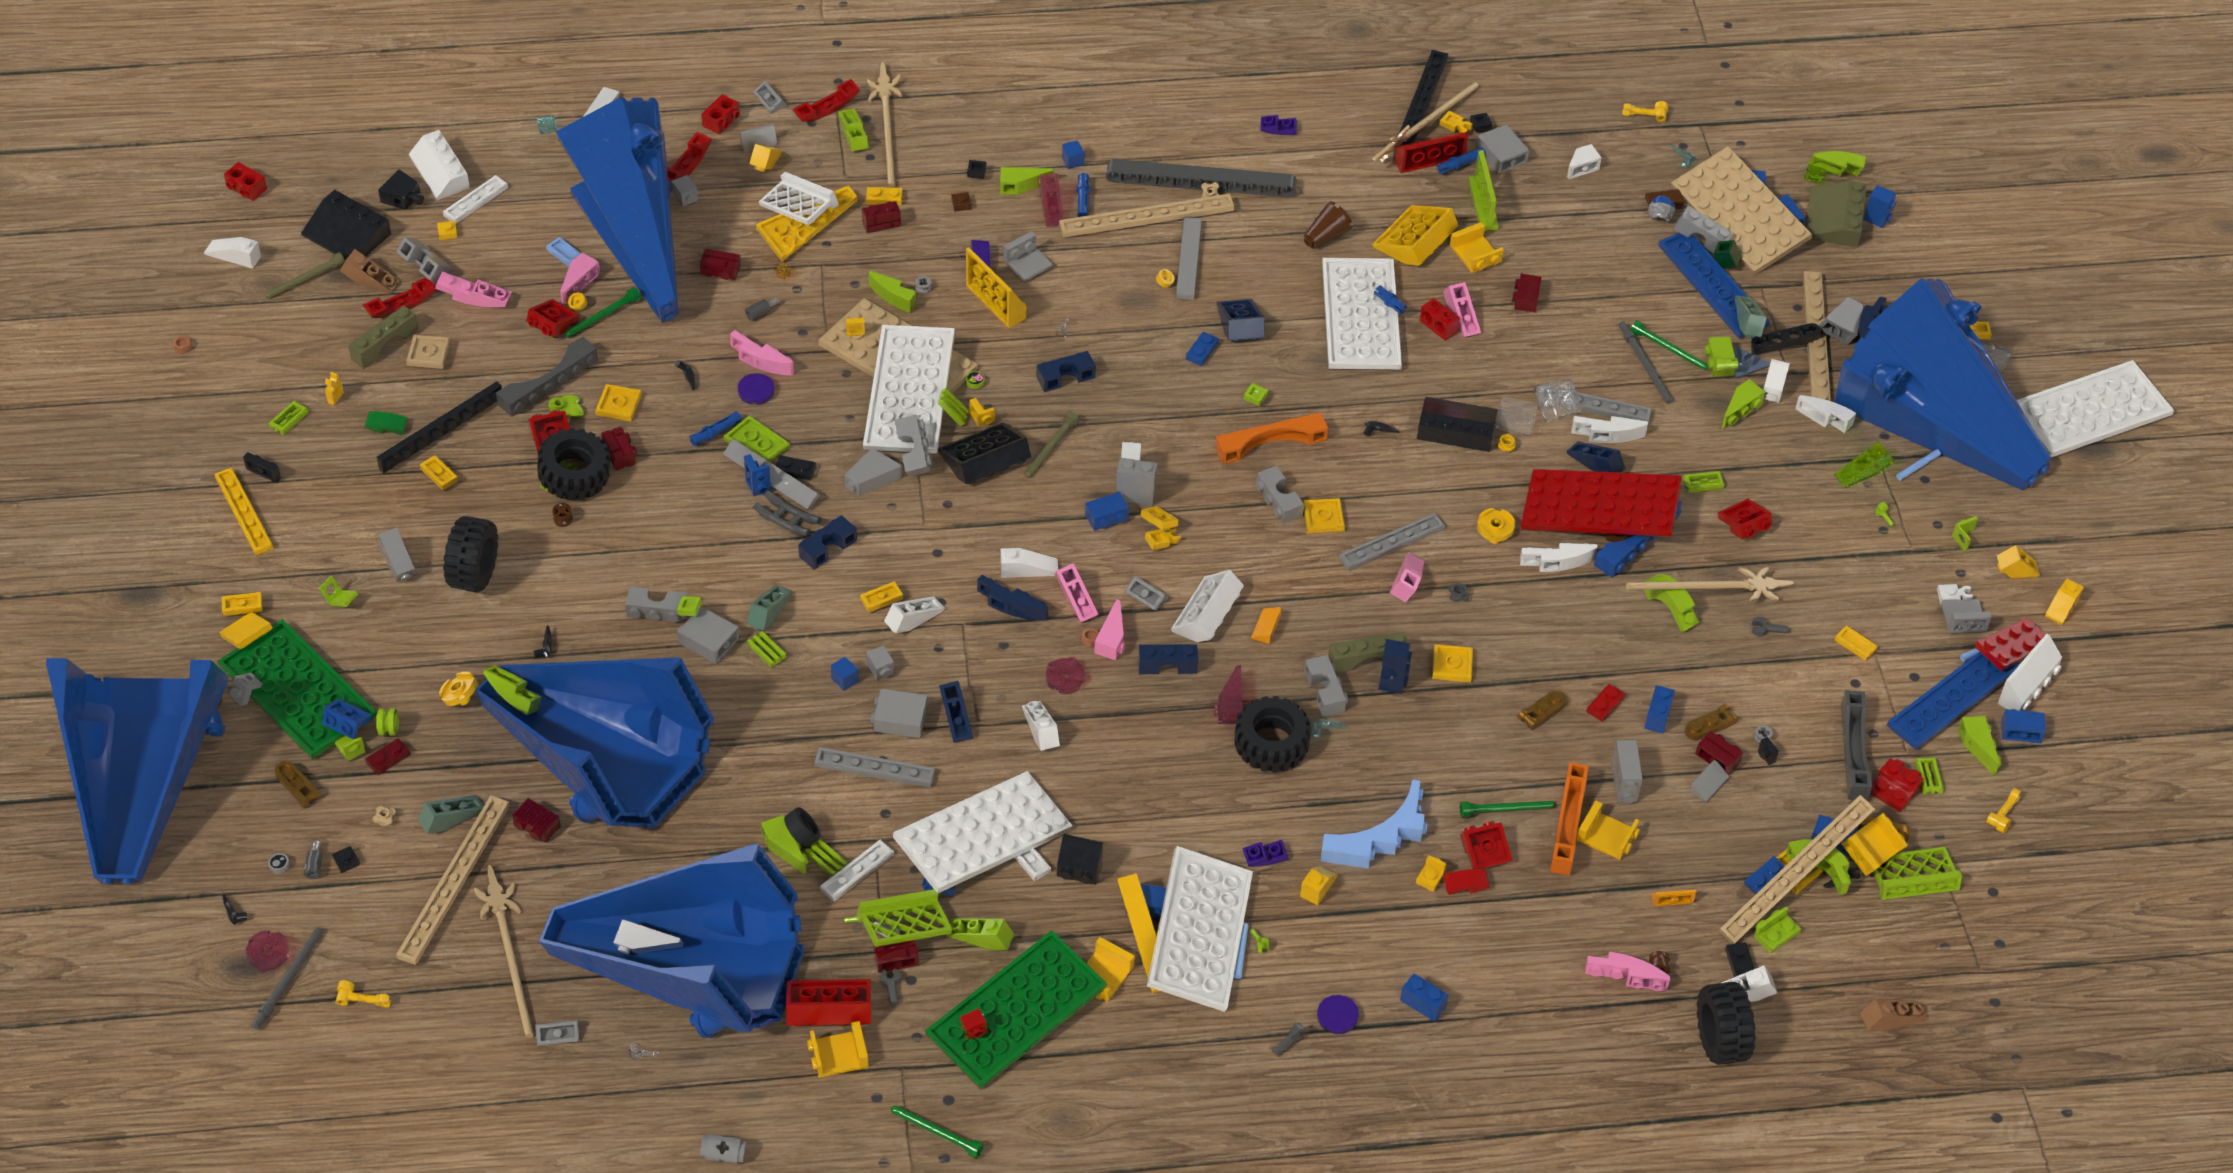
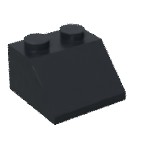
M1063 834L1057 863V876L1066 880L1072 879L1081 881L1084 884L1096 885L1102 867L1103 842Z

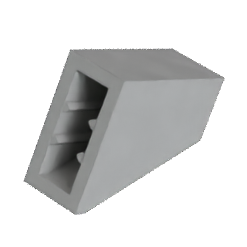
M1847 297L1818 325L1820 331L1848 345L1858 334L1863 304Z
M871 448L844 475L845 488L859 496L900 480L902 478V465Z
M394 528L379 534L377 546L395 580L401 579V581L410 579L414 574L415 568L398 529Z

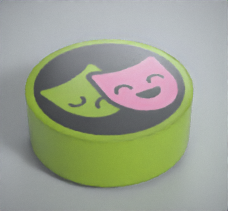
M977 371L970 372L966 376L967 386L971 389H980L984 385V375Z

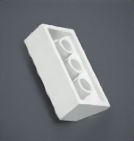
M440 130L423 135L409 153V157L436 200L470 189L467 172Z
M1231 570L1204 576L1172 626L1171 631L1195 642L1211 640L1218 626L1223 623V618L1231 610L1233 602L1240 596V591L1244 585Z
M2046 634L2006 680L1998 701L1999 705L2006 709L2026 711L2031 705V700L2033 698L2037 699L2040 695L2041 688L2048 686L2052 679L2051 676H2056L2062 667L2059 665L2062 656L2050 635Z

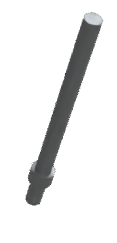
M1624 321L1620 322L1619 327L1624 334V339L1627 343H1630L1666 404L1672 403L1673 399L1637 343L1635 334L1632 330H1629Z
M316 927L267 1002L263 1003L258 1010L259 1014L251 1024L254 1029L258 1030L264 1020L269 1018L274 1011V1005L322 935L323 930Z

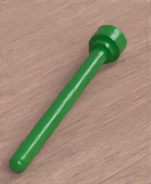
M635 287L627 290L623 298L566 331V337L574 336L628 302L636 303L641 299L639 291Z
M1636 320L1630 330L1636 336L1643 335L1703 370L1708 369L1707 363L1646 329L1644 323Z
M1469 801L1460 802L1459 809L1460 816L1463 818L1481 812L1552 809L1555 807V802L1535 801L1474 805Z
M896 1105L891 1108L893 1114L964 1148L968 1155L975 1159L979 1158L984 1149V1143L978 1140L968 1141Z

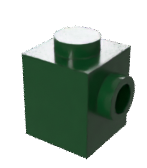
M1735 240L1718 241L1713 253L1714 259L1723 269L1737 268L1741 254Z

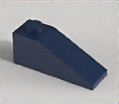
M1578 441L1566 451L1569 456L1594 472L1621 473L1625 469L1620 450Z
M959 681L939 685L953 742L973 738Z

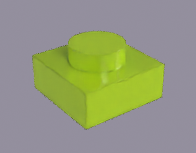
M1252 383L1244 393L1243 400L1260 406L1267 397L1268 390Z
M682 596L677 608L678 615L697 616L702 604L701 597Z

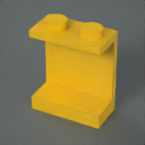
M1482 222L1451 233L1450 247L1471 273L1497 265L1502 262L1504 249L1501 247L1494 250L1484 238L1485 226Z
M1595 800L1579 828L1577 841L1621 860L1624 854L1628 855L1632 847V839L1636 840L1640 833L1638 828L1640 820L1635 819L1632 826L1624 824L1602 814L1603 803Z
M1884 813L1841 843L1865 876L1875 871L1880 865L1908 846L1904 837L1898 833L1892 825V821Z
M1101 937L1095 942V952L1086 963L1107 983V987L1095 998L1099 1000L1104 999L1108 1002L1135 967V955Z
M860 1021L851 1023L852 1032L816 1039L814 1030L810 1031L807 1047L809 1052H813L814 1057L811 1058L812 1069L817 1070L818 1077L869 1068L868 1054Z

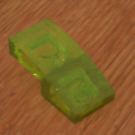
M1809 164L1803 179L1820 184L1826 174V169Z

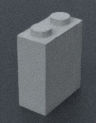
M1507 124L1482 133L1477 137L1476 148H1484L1486 160L1498 174L1523 165L1528 161V148Z
M1120 458L1117 469L1116 493L1120 492L1127 503L1153 506L1156 493L1157 463Z
M702 606L697 616H690L689 620L682 624L677 631L679 644L715 664L740 639L738 626Z
M881 689L879 696L875 697L874 707L876 711H872L870 723L874 725V732L921 738L928 708V695Z
M1617 740L1611 762L1617 803L1637 802L1643 780L1637 741Z

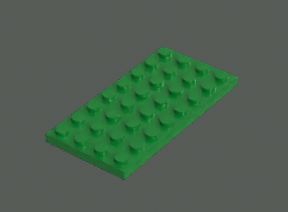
M283 619L272 625V630L242 649L236 648L218 660L219 666L233 680L235 676L252 673L262 683L261 688L252 690L250 697L312 760L334 746L335 741L345 736L322 724L325 706L337 699H341L371 714L370 721L377 715V712Z
M1051 930L926 1029L925 1033L981 1090L1107 987V983ZM980 1009L986 1020L987 1032L979 1038L968 1040L961 1027L960 1016Z

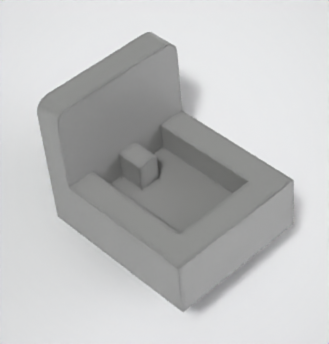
M252 673L235 676L229 695L240 706H245L248 704L252 690L261 688L262 683Z

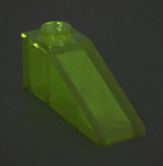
M1878 441L1836 472L1834 476L1844 488H1848L1880 474L1892 465L1894 461L1890 453Z

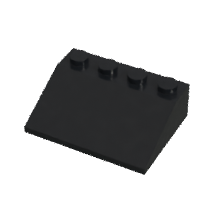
M334 189L321 201L301 232V235L333 254L340 252L344 260H346L354 249L367 256L391 235L389 219Z
M1425 397L1417 439L1490 452L1498 409Z
M1004 422L938 448V452L953 473L965 484H973L980 478L990 477L997 471L1007 470L1009 466L1024 463L1026 459L1032 457L1027 437Z

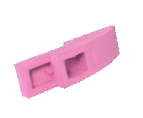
M443 271L435 288L451 294L452 300L480 307H505L512 294V291L477 279L476 283Z
M736 330L730 333L731 346L739 352V359L746 364L774 374L789 376L794 374V362L792 359L780 353L776 348L768 344L761 347L758 343H754Z
M1609 952L1607 958L1587 957L1585 974L1596 977L1605 976L1614 979H1626V986L1636 989L1668 990L1670 976L1643 960L1615 952Z

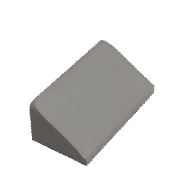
M766 80L753 91L770 113L788 106Z
M774 124L741 131L740 140L743 151H753L755 144L770 147L776 146L777 138Z
M1134 576L1125 590L1127 594L1155 611L1168 599L1167 595Z
M1713 760L1692 783L1690 792L1707 802L1729 779V775L1716 760Z
M579 1020L535 1025L537 1046L580 1041Z

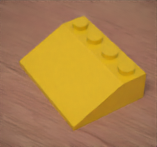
M1411 205L1372 244V247L1406 265L1420 266L1459 225L1452 208Z
M969 247L966 248V286L1008 328L1026 320L1027 307L1025 303Z

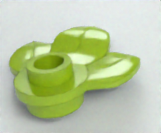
M569 394L561 398L554 397L549 400L548 408L550 412L565 410L568 422L570 418L584 416V411L578 404L580 402L578 396Z

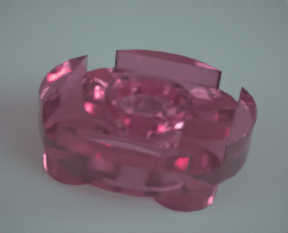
M1074 657L1057 659L1047 665L1046 683L1053 691L1056 689L1061 694H1071L1078 691L1084 683V668ZM1062 674H1068V678H1065L1064 676H1061V675H1062Z
M261 931L253 935L248 941L249 944L245 950L247 960L260 972L274 969L288 960V943L281 933ZM264 948H272V950L269 953H263Z

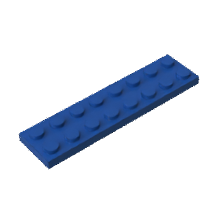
M1678 233L1660 240L1658 246L1734 334L1738 338L1744 337L1745 335L1739 328L1735 296H1748L1693 234L1687 238ZM1767 318L1764 328L1769 326V320Z
M1978 652L1891 718L1887 726L1917 750L2002 685L2019 664L2001 671L1981 652Z

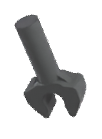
M1757 617L1752 621L1753 626H1760L1752 628V633L1756 636L1763 637L1767 631L1788 633V626L1768 624L1764 617Z
M894 968V977L888 978L884 969L880 975L881 985L888 986L890 1005H898L896 985L901 983V974Z
M1300 1023L1293 1025L1290 1028L1289 1035L1272 1052L1279 1056L1294 1041L1299 1042L1306 1033L1304 1031L1305 1027Z

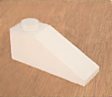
M244 237L212 240L204 251V255L252 269L261 258L258 241Z
M1022 548L1001 549V578L1055 576L1058 570L1057 558Z
M934 596L893 603L884 622L895 633L907 632L942 613L945 607Z
M623 919L613 942L618 947V951L625 954L683 947L684 944L680 938Z

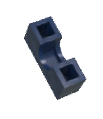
M1085 351L1038 364L1036 377L1043 391L1048 392L1061 388L1063 375L1074 376L1078 383L1095 379L1096 365L1089 352Z
M841 515L830 521L822 529L817 530L809 538L802 540L798 545L799 557L815 570L828 561V548L826 546L834 544L842 550L857 540V528Z
M1386 639L1378 690L1402 694L1403 686L1407 687L1412 651H1409L1410 643Z
M1197 644L1139 645V674H1158L1160 667L1164 665L1176 666L1178 674H1197L1198 646Z

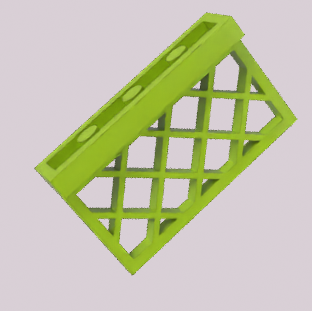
M1478 151L1475 176L1468 177L1469 188L1478 223H1483L1485 226L1484 231L1498 230L1494 189L1484 151Z
M1946 847L1898 852L1884 862L1886 864L1884 868L1879 867L1873 871V875L1880 888L1879 895L1881 900L1958 891L1962 881V874L1960 871H1956ZM1942 854L1944 859L1940 861L1934 858L1933 855ZM1920 857L1925 861L1923 863H1920L1914 860V858ZM1900 859L1906 863L1902 866L1894 861ZM1931 862L1937 865L1938 867L1936 869H1933L1927 866V863ZM1911 864L1919 869L1915 872L1907 867ZM1891 866L1899 870V872L1895 874L1893 872L1888 871V869ZM1944 868L1950 872L1942 873L1940 872V869ZM1922 870H1924L1930 874L1921 875L1920 873ZM1906 873L1912 877L1903 878L1901 877V874ZM1885 875L1892 879L1882 880V876Z
M934 889L859 902L856 917L859 922H863L875 947L952 933V927L938 902L939 894ZM935 909L937 913L934 915L927 912V910ZM916 913L918 916L914 918L907 914ZM897 916L899 917L898 921H894L887 917ZM923 916L930 919L931 922L928 924L919 919ZM875 919H877V920H879L880 922H879V924L877 925V924H874V923L870 922V920H875ZM904 919L913 924L911 927L901 924V921ZM934 922L940 923L944 928H937L933 924ZM883 923L893 926L890 931L881 926ZM918 925L926 930L920 932L915 930L914 927ZM898 928L907 933L900 935L895 933V930ZM880 932L887 935V938L878 939L876 934Z

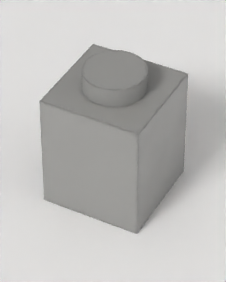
M688 175L672 181L673 195L682 206L698 201L697 187Z
M884 645L866 652V664L876 681L888 678L894 674V661Z

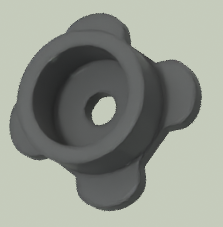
M1461 583L1450 586V600L1467 601L1469 599L1467 595L1468 588Z

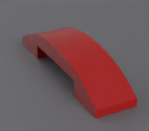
M850 79L836 86V92L811 105L805 102L795 107L793 112L802 122L821 119L848 104L857 96L860 88Z
M696 132L689 140L687 150L672 168L667 167L668 180L671 184L673 180L686 175L689 176L694 171L712 141L710 137Z
M423 278L412 283V289L384 301L376 298L363 304V307L372 318H385L403 305L409 310L428 299L436 291V287L428 278Z

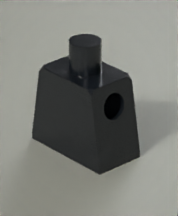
M399 169L378 189L381 203L404 210L408 209L412 203L421 205L424 201L419 183Z

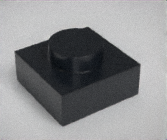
M1487 113L1470 115V122L1475 132L1492 129V122Z
M969 160L967 177L984 179L987 162Z
M1766 737L1760 741L1758 748L1759 756L1768 765L1776 763L1779 750Z
M351 846L332 854V858L341 873L360 865Z

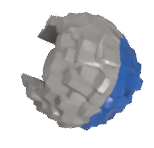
M1664 195L1656 197L1648 207L1650 219L1656 221V217L1665 219V223L1669 222L1676 213L1673 201Z

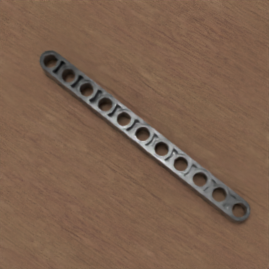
M1112 159L1108 162L1106 173L1107 180L1113 183L1203 190L1201 188L1203 183L1213 184L1216 182L1219 185L1218 192L1277 197L1294 196L1297 185V178L1292 174Z

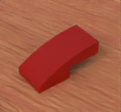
M1469 869L1443 874L1448 895L1469 890L1471 894L1490 888L1485 869Z

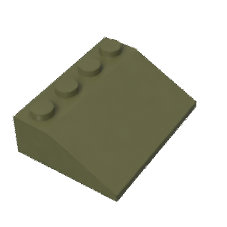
M1846 181L1811 187L1806 228L1812 234V239L1810 240L1858 247L1862 231L1867 184Z

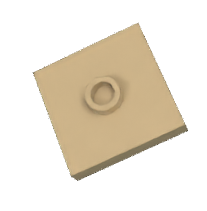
M413 335L406 360L407 366L443 369L450 346V338Z

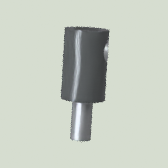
M775 297L769 301L763 299L746 308V316L752 321L770 312V307L779 303L778 298Z
M317 840L313 841L312 850L308 851L306 856L304 876L309 879H316L320 875L322 853L319 851L320 842Z

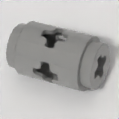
M714 1134L703 1135L700 1157H705V1160L724 1161L725 1163L732 1164L743 1163L746 1141H741V1138L723 1137ZM722 1144H726L727 1149H729L724 1151V1154H721L718 1149L722 1147Z

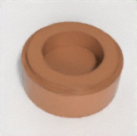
M179 336L173 340V348L177 353L184 354L192 349L191 339L187 336Z
M1095 628L1084 629L1081 633L1082 644L1087 647H1094L1099 631Z

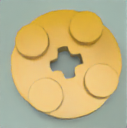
M1489 508L1479 515L1477 530L1490 543L1497 544L1500 541L1509 539L1513 535L1515 519L1508 511L1503 509L1498 511L1495 508ZM1492 523L1500 525L1499 527H1495Z
M470 672L457 673L455 675L457 678L452 681L448 679L442 685L439 695L446 706H456L458 704L463 706L470 701L471 695L479 686L478 681Z

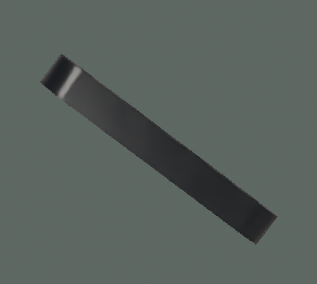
M1809 323L1763 334L1762 337L1756 336L1751 340V350L1754 353L1762 354L1815 341L1820 337V327L1815 323ZM1796 334V335H1798L1799 337H1798V338H1791L1790 335ZM1778 338L1782 341L1775 343L1772 340Z

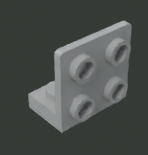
M1033 231L1003 246V261L1023 281H1027L1052 268V263L1036 248V234Z
M1978 599L1947 600L1941 603L1949 633L1987 631L1992 618L1990 611L1982 612Z

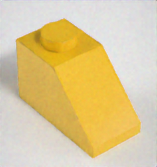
M755 144L749 164L754 165V169L762 172L765 169L771 170L783 150L767 145Z
M2017 545L1997 555L1998 569L2010 578L2040 576L2036 560Z
M2066 578L2055 595L2045 617L2062 625L2078 603L2084 587Z
M1322 866L1312 868L1301 883L1300 897L1318 906L1338 875Z

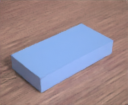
M561 237L546 246L548 252L568 267L572 260L581 254Z

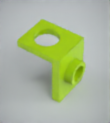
M1977 516L1961 520L1955 524L1952 537L1964 551H1967L1971 538L1966 533L1975 530L1978 521ZM1961 535L1964 537L1965 543L1961 541Z
M329 576L319 587L320 592L330 606L347 607L358 595L356 591L342 590L333 576ZM329 584L334 586V592L331 595L326 591Z
M343 736L335 741V745L347 762L365 753L361 737L351 739Z

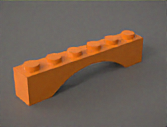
M1321 412L1216 436L1215 449L1221 463L1227 464L1240 461L1251 449L1271 441L1293 440L1307 444L1327 441L1328 427Z
M1569 762L1550 867L1551 873L1570 876L1588 765Z

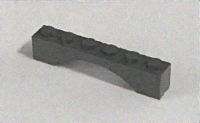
M582 336L568 345L567 352L562 361L549 373L531 381L510 383L496 392L498 406L511 417L522 412L525 408L536 403L540 398L551 393L555 388L566 383L569 379L597 362V348Z
M1845 690L1841 702L1847 799L1855 800L1861 795L1868 801L1872 789V780L1865 749V691Z

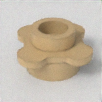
M1216 182L1213 184H1202V198L1219 195L1217 193L1219 185Z
M383 806L377 807L373 822L381 826L390 825L393 822V815L396 814L395 809H388Z

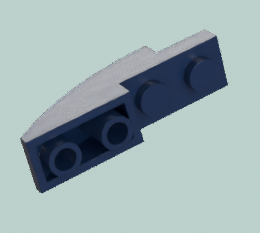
M1879 297L1873 306H1865L1859 321V339L1866 336L1868 331L1871 330L1868 328L1870 323L1888 308L1887 298Z
M984 575L977 579V591L988 597V605L992 608L1023 619L1040 621L1048 619V606L1044 602L1033 598L1029 593L1023 592L1018 588L1012 593L1008 588L1002 587L993 579L987 578Z

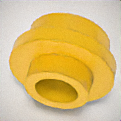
M1505 434L1498 439L1497 446L1502 451L1510 452L1515 449L1516 441L1513 436Z

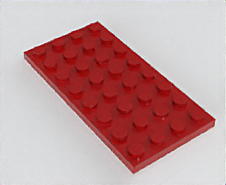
M1533 469L1521 521V530L1672 537L1682 475Z

